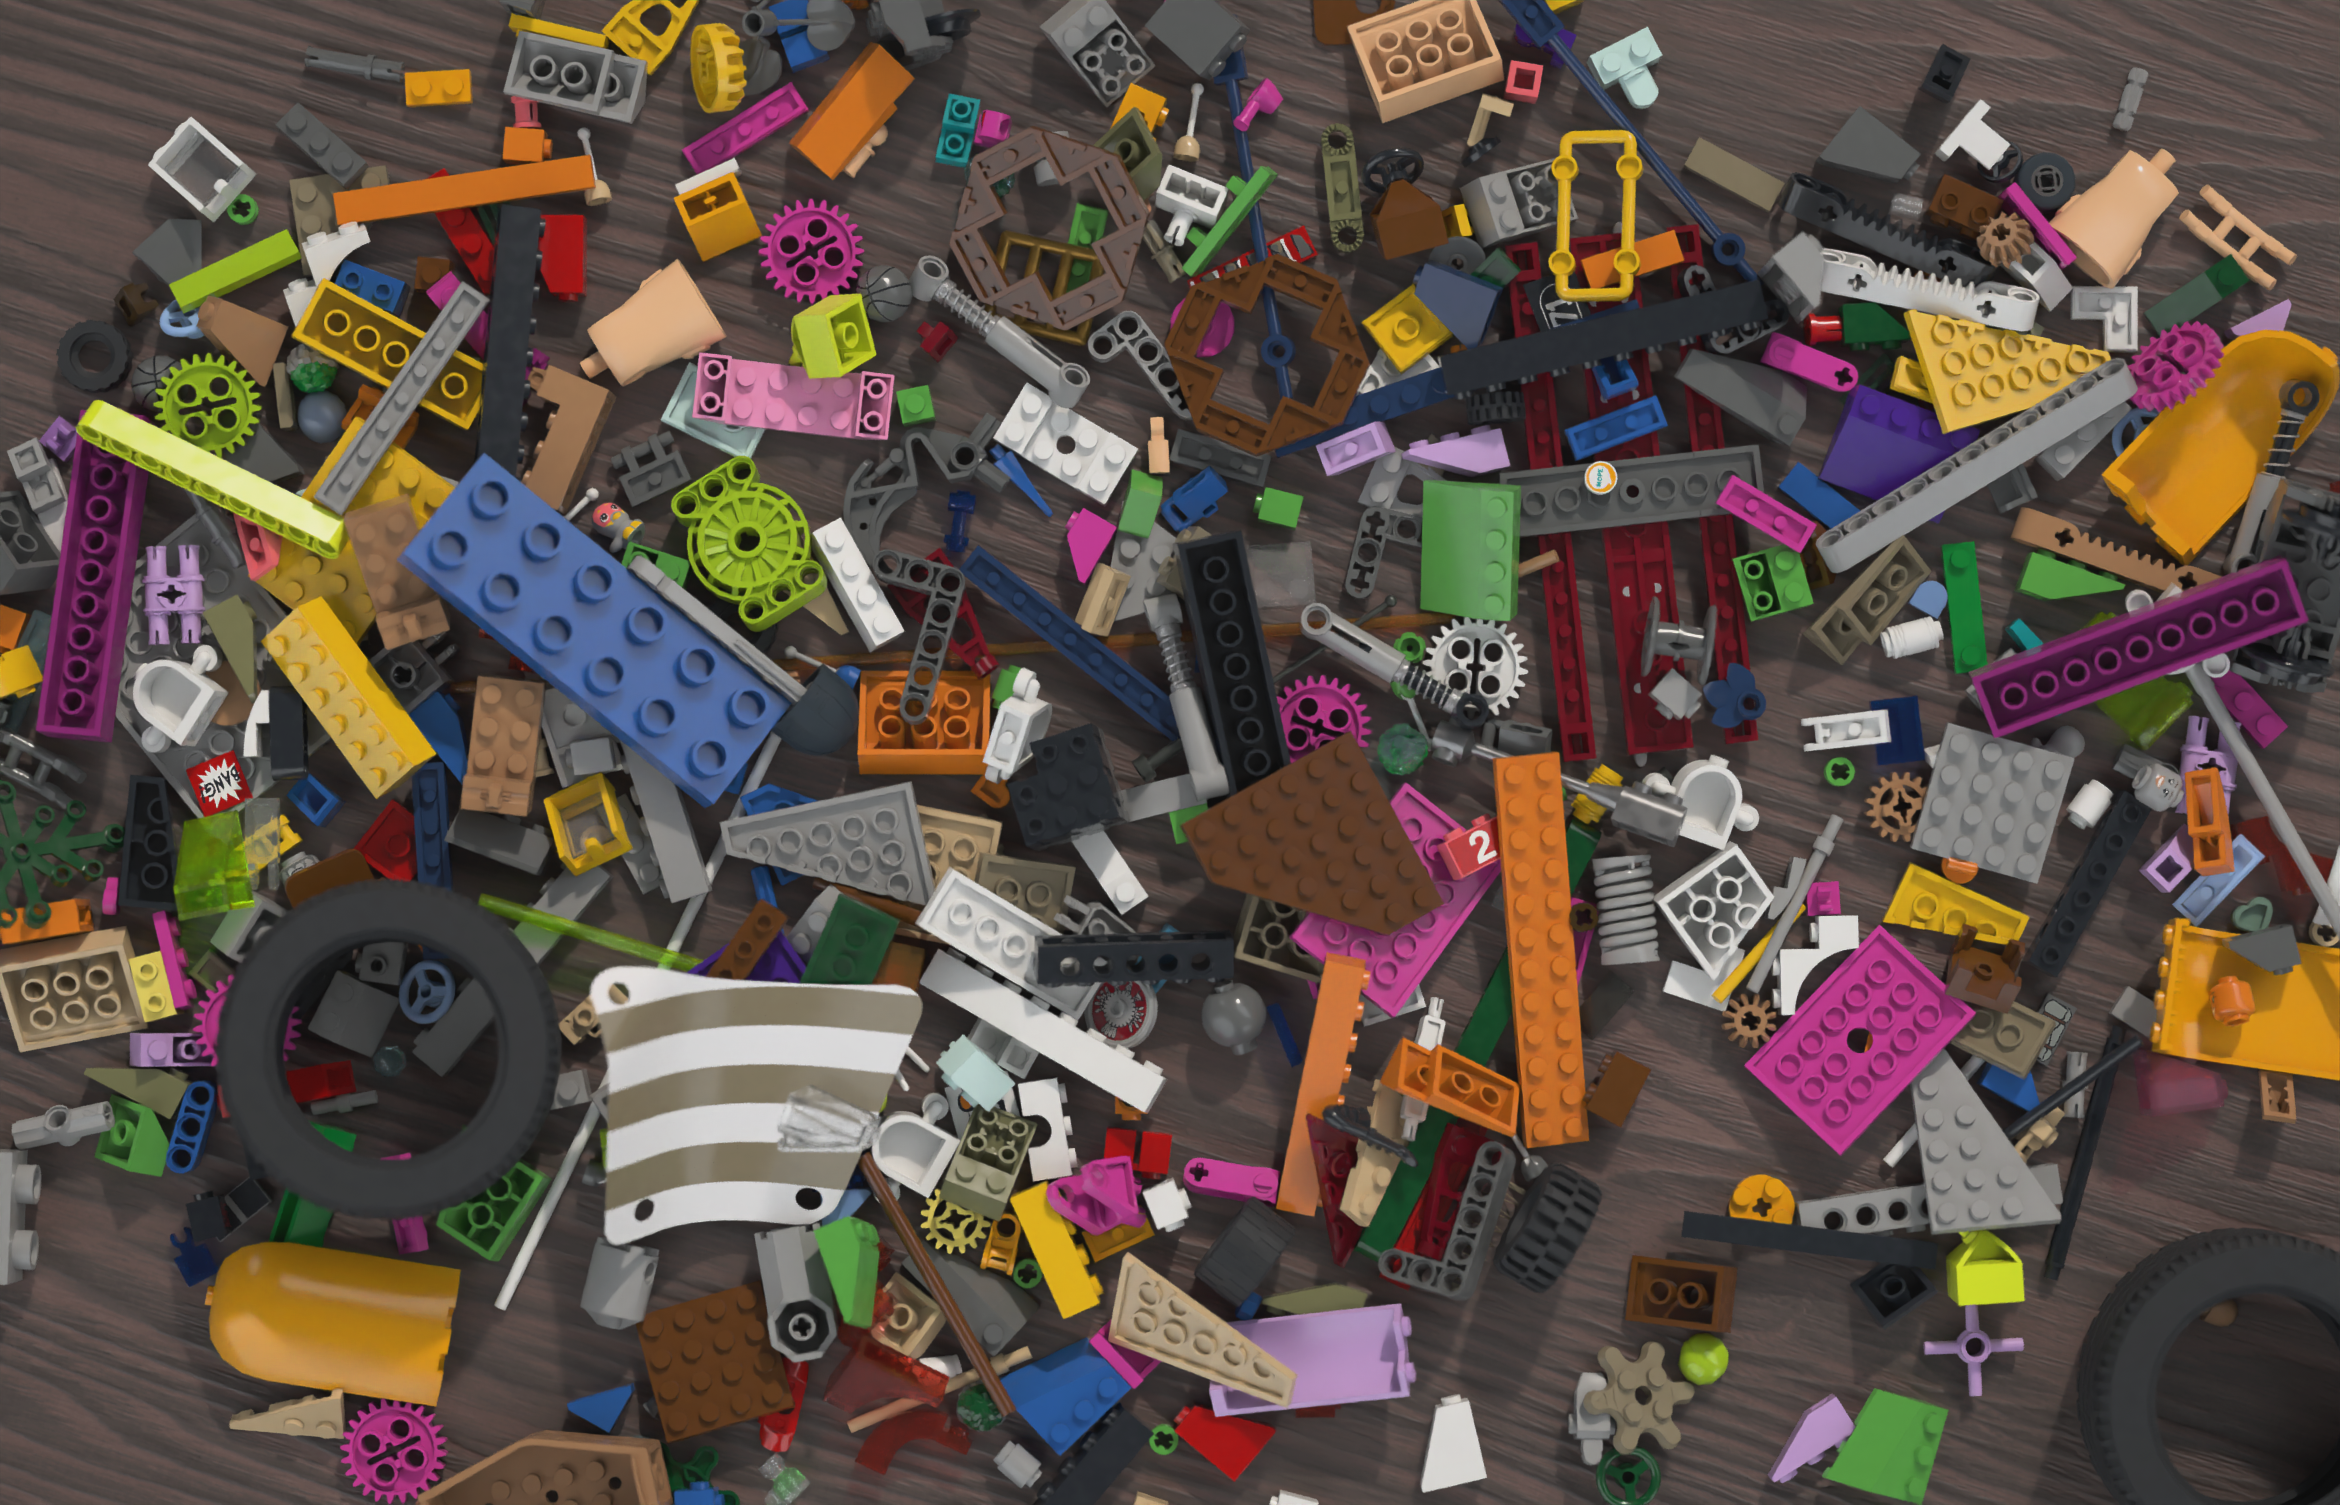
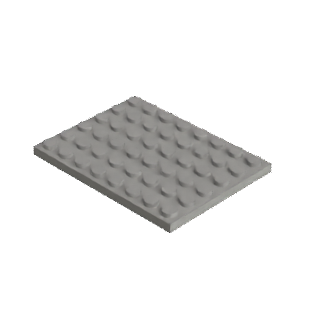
M194 514L156 545L167 547V575L170 578H177V575H180L178 546L186 545L189 547V545H199V573L205 578V582H202L203 607L208 610L237 594L242 603L249 601L257 616L253 623L257 630V679L261 690L270 691L271 686H293L261 643V640L288 615L266 589L248 577L247 564L236 569L233 568L220 545L216 546L212 543L213 538L202 521L197 519L196 514ZM145 554L136 561L115 716L209 833L215 834L279 782L274 781L271 774L270 724L262 725L263 757H244V739L248 720L236 726H222L210 722L195 746L179 745L171 739L169 748L162 753L149 752L143 747L141 741L142 734L153 725L141 716L134 703V675L137 669L144 663L150 664L157 660L181 661L192 665L194 652L202 645L217 647L222 653L223 661H228L203 614L201 615L202 644H181V615H178L177 612L171 613L168 616L170 645H148L149 622L148 616H145V613H143V609H146L145 584L142 583L144 576H147V555ZM173 587L172 593H167V595H162V597L173 600L174 604L176 598L186 594L175 590ZM307 705L308 757H310L332 738ZM234 750L253 798L205 818L186 769Z

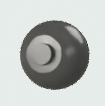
M1232 980L1217 983L1214 985L1215 990L1206 997L1201 1010V1020L1205 1032L1217 1044L1231 1047L1234 1055L1245 1054L1256 1049L1258 1045L1255 1038L1261 1034L1266 1023V1008L1262 998L1254 989L1245 984L1233 983Z

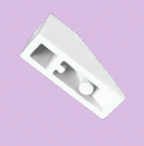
M1104 831L1092 835H1084L1079 837L1080 839L1072 841L1121 915L1149 897Z

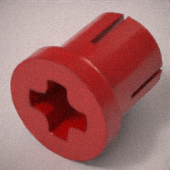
M1814 313L1806 316L1803 323L1806 345L1815 346L1817 342L1841 341L1842 330L1837 331V329H1842L1841 317L1839 315L1815 316Z

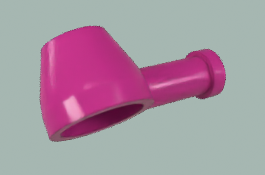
M1267 77L1255 88L1246 102L1247 105L1233 121L1237 129L1247 131L1250 127V122L1258 110L1272 114L1282 102L1281 94Z

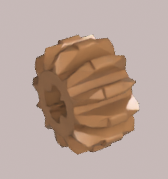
M2001 212L1999 219L1996 220L1989 216V225L1980 226L1981 235L1977 237V245L1981 250L1980 254L1983 259L1990 261L1991 265L1995 266V268L2003 263L2004 267L2009 269L2011 262L2015 260L2022 264L2021 256L2031 254L2029 245L2034 243V236L2030 231L2031 227L2024 219L2021 220L2020 216L2015 212L2009 217L2004 212Z
M1743 993L1739 997L1741 1006L1733 999L1729 1000L1728 1004L1734 1009V1012L1722 1011V1016L1731 1018V1022L1724 1023L1721 1027L1723 1030L1734 1029L1727 1037L1729 1041H1733L1741 1035L1738 1042L1739 1047L1744 1048L1749 1037L1751 1046L1757 1048L1759 1046L1757 1036L1763 1041L1768 1042L1770 1037L1764 1030H1776L1777 1027L1774 1024H1767V1019H1774L1777 1017L1776 1012H1764L1771 1005L1768 1000L1762 1002L1758 1007L1760 1000L1758 994H1753L1749 1004L1748 997ZM1746 1012H1749L1750 1016H1756L1757 1023H1752L1753 1029H1749L1748 1026L1741 1024V1019L1746 1018L1744 1016Z

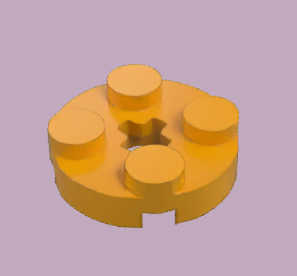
M1765 1174L1748 1176L1738 1183L1737 1187L1733 1190L1732 1196H1730L1728 1211L1730 1217L1792 1224L1795 1203L1791 1191L1782 1181ZM1763 1198L1765 1203H1770V1208L1766 1210L1767 1215L1761 1216L1759 1212H1753V1206L1757 1205V1199Z

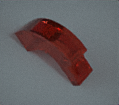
M910 1409L881 1422L865 1440L855 1462L885 1476L897 1450L911 1440H934L964 1455H967L973 1440L967 1438L969 1432L955 1425H951L950 1429L944 1427L949 1414L933 1409Z

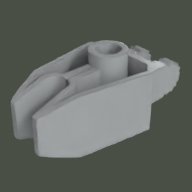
M1067 895L1063 902L1070 908L1082 912L1077 923L1064 914L1056 913L1053 918L1058 923L1071 929L1073 935L1136 933L1127 923L1098 900L1088 902L1086 905ZM1133 955L1128 960H1135L1136 956Z
M1583 1372L1574 1391V1414L1568 1415V1434H1573L1574 1440H1581V1460L1586 1465L1591 1466L1596 1465L1602 1459L1603 1440H1608L1610 1435H1615V1419L1607 1413L1592 1415L1585 1409L1583 1404L1585 1395L1592 1390H1603L1607 1383L1603 1373Z

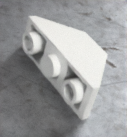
M2034 242L2029 245L2031 254L2021 256L2022 264L2015 260L2011 262L2009 269L2004 267L2003 263L2000 266L2022 287L2036 292L2040 297L2039 303L2051 312L2073 287L2057 263Z

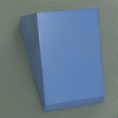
M869 1187L845 1189L837 1207L831 1214L822 1219V1227L844 1217L852 1216L873 1191Z

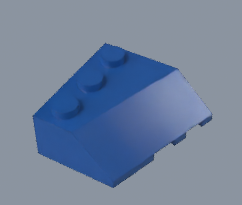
M1087 1337L999 1378L1017 1408L1016 1410L1059 1456L1131 1389L1130 1384L1097 1351Z

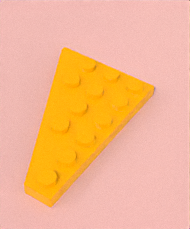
M1916 309L1909 310L1903 314L1943 434L2026 411L2103 363L2111 360L2109 352L2103 350H2088L2080 345L2052 342V339L2030 334L2020 335L2016 331L2007 329L2004 331L1985 327L1984 324L1962 319L1952 320L1944 315L1934 316L1920 313Z

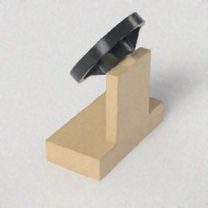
M1482 94L1467 141V145L1470 147L1467 149L1469 156L1460 162L1464 168L1501 142L1498 136L1495 138H1483L1491 112L1510 117L1514 102L1489 94Z

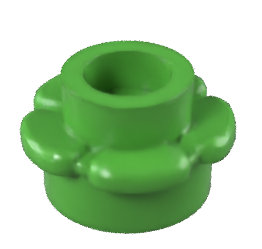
M1406 632L1401 635L1400 639H1396L1394 649L1405 654V660L1417 663L1424 657L1423 650L1426 648L1422 637H1417L1413 632ZM1408 645L1413 647L1412 651H1407Z

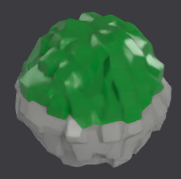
M301 344L299 347L291 350V354L287 357L286 369L290 374V379L293 380V384L299 390L306 393H314L318 391L323 392L332 385L339 365L333 359L305 344Z

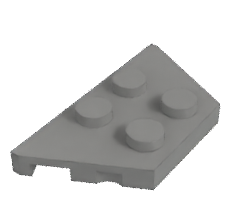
M1155 522L1148 539L1117 531L1110 567L1130 575L1131 578L1114 622L1145 613L1143 600L1172 593L1157 583L1156 580L1160 575L1158 569L1167 556L1173 557L1175 554L1173 544L1176 538Z

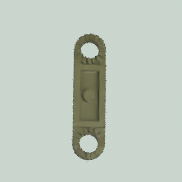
M1336 123L1328 126L1323 131L1321 137L1331 241L1338 251L1353 253L1360 248L1364 239L1354 138L1347 126ZM1331 133H1343L1347 139L1346 145L1340 149L1332 148L1328 142V137ZM1341 229H1353L1357 235L1356 241L1351 245L1341 244L1338 238V233Z

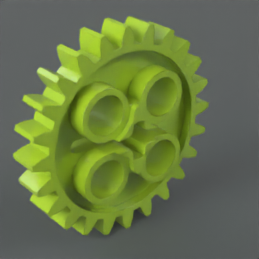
M207 353L205 362H201L198 354H194L192 365L184 358L181 359L182 370L171 366L169 369L174 377L171 379L163 376L161 380L167 385L166 389H156L155 391L163 396V401L153 403V406L163 408V413L155 416V419L165 420L166 422L161 427V430L165 432L170 430L172 435L211 453V450H214L219 458L223 457L224 447L231 454L235 453L233 443L236 441L240 445L245 446L246 442L242 435L244 433L251 436L255 434L249 427V424L260 423L257 417L252 416L254 411L262 410V406L253 404V399L261 396V393H251L250 388L254 386L256 381L245 382L244 377L247 375L248 370L245 369L237 373L235 369L238 362L235 360L229 366H226L224 355L219 357L217 363L213 362L211 353ZM217 377L226 379L229 384V390L224 396L216 395L212 391V381ZM185 384L192 385L197 392L196 399L192 403L182 401L179 396L180 388ZM204 397H208L210 402L231 397L237 399V402L234 404L212 409V415H208L206 410L185 415L179 413V410L182 408L203 404ZM224 409L232 410L237 416V422L231 428L224 427L219 421V415ZM193 416L201 418L204 422L205 428L200 435H194L188 431L187 422Z

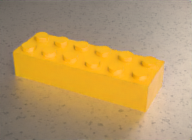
M323 278L291 337L388 389L426 333ZM456 350L418 406L463 430H468L479 411L483 364Z
M322 596L298 606L261 640V643L376 799L400 787L437 754Z

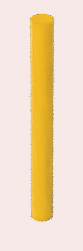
M1802 903V905H1801V907H1800V909H1799V911H1798V913H1797V915H1796V917H1795L1793 923H1794V922L1799 918V916L1807 909L1806 906H1805L1803 903ZM1779 920L1712 994V997L1721 1004L1759 962Z

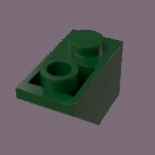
M1875 302L1843 304L1838 308L1839 316L1842 320V329H1840L1842 330L1841 347H1850V352L1870 350L1869 345H1882V350L1902 348V343L1910 340V333Z

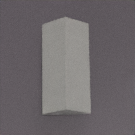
M519 31L503 92L504 94L632 124L645 104L648 62L646 60L617 55L610 49Z

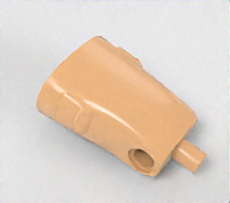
M2160 149L2150 162L2129 150L2107 176L2083 194L2070 197L2049 222L2077 257L2073 263L2104 287L2113 289L2121 277L2130 271L2141 256V246L2145 242L2153 224L2179 194L2174 184L2164 175L2176 161L2164 149Z
M677 258L665 269H659L648 279L644 280L640 285V289L621 307L587 329L598 351L581 361L580 365L589 379L610 368L617 381L624 387L648 372L680 358L694 359L695 356L699 355V352L703 353L709 350L711 345L727 336L696 284Z

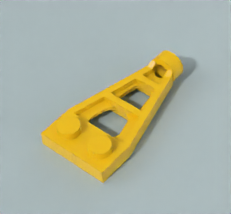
M632 0L620 9L603 28L602 33L629 57L646 60L648 62L647 73L651 76L673 52L700 0H687L680 8H677L669 0ZM657 4L664 5L670 10L672 16L665 33L660 36L652 34L640 22L642 13Z

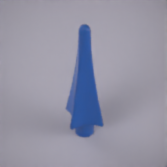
M998 443L989 451L997 461L993 465L1011 477L1010 480L1046 516H1052V510L1034 488L1012 450L1006 453Z

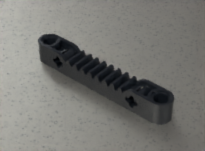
M1795 172L1790 175L1778 201V205L1782 210L1797 218L1928 274L1934 273L1940 279L1948 276L1949 282L1952 284L1959 278L1962 281L1963 287H1967L1970 281H1974L1976 287L1985 281H1992L1999 266L1995 268V266L1991 265L1990 261L1983 259L1980 254V248L1955 238H1944L1938 242L1939 235L1937 234L1927 239V230L1923 229L1920 233L1916 234L1914 224L1904 229L1902 219L1892 224L1890 214L1880 219L1879 209H1875L1869 214L1867 213V204L1865 203L1857 209L1855 208V199L1852 198L1847 202L1845 194L1837 187L1803 173ZM1828 205L1833 206L1831 210L1826 209ZM1948 256L1952 257L1950 261H1946Z

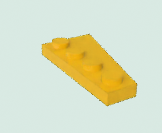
M1909 862L1882 921L1923 930L1939 931L1955 936L1958 935L1962 925L1967 924L1978 929L1975 939L2007 945L2010 939L2019 941L2030 917Z

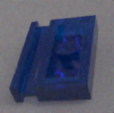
M1918 696L1869 701L1870 711L1888 710L1891 742L1874 744L1876 765L1924 761L1925 753Z

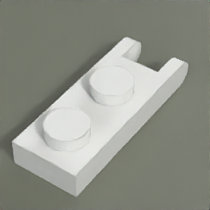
M1888 710L1801 719V726L1814 725L1816 744L1808 743L1804 745V752L1891 742Z

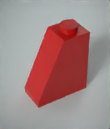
M540 215V218L545 219L544 237L538 238L537 250L542 251L540 271L550 293L554 297H559L560 302H578V297H587V219L584 215Z
M1194 1403L1191 1408L1185 1405L1173 1420L1177 1423L1174 1427V1432L1234 1482L1277 1431L1276 1427L1271 1423L1238 1414L1215 1417L1212 1407Z

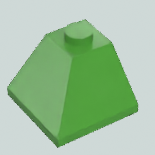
M111 1094L109 1104L112 1106L115 1117V1127L109 1131L101 1132L94 1157L130 1172L162 1177L164 1167L167 1164L166 1154L170 1144L153 1110L126 1098Z

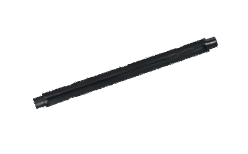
M2112 1026L2110 1037L2106 1039L2102 1058L2125 1043L2124 1038L2127 1029ZM2119 1063L2095 1081L2060 1209L2061 1221L2056 1223L2047 1260L2045 1261L2047 1266L2044 1277L2058 1281L2061 1268L2064 1269L2072 1232L2076 1224Z

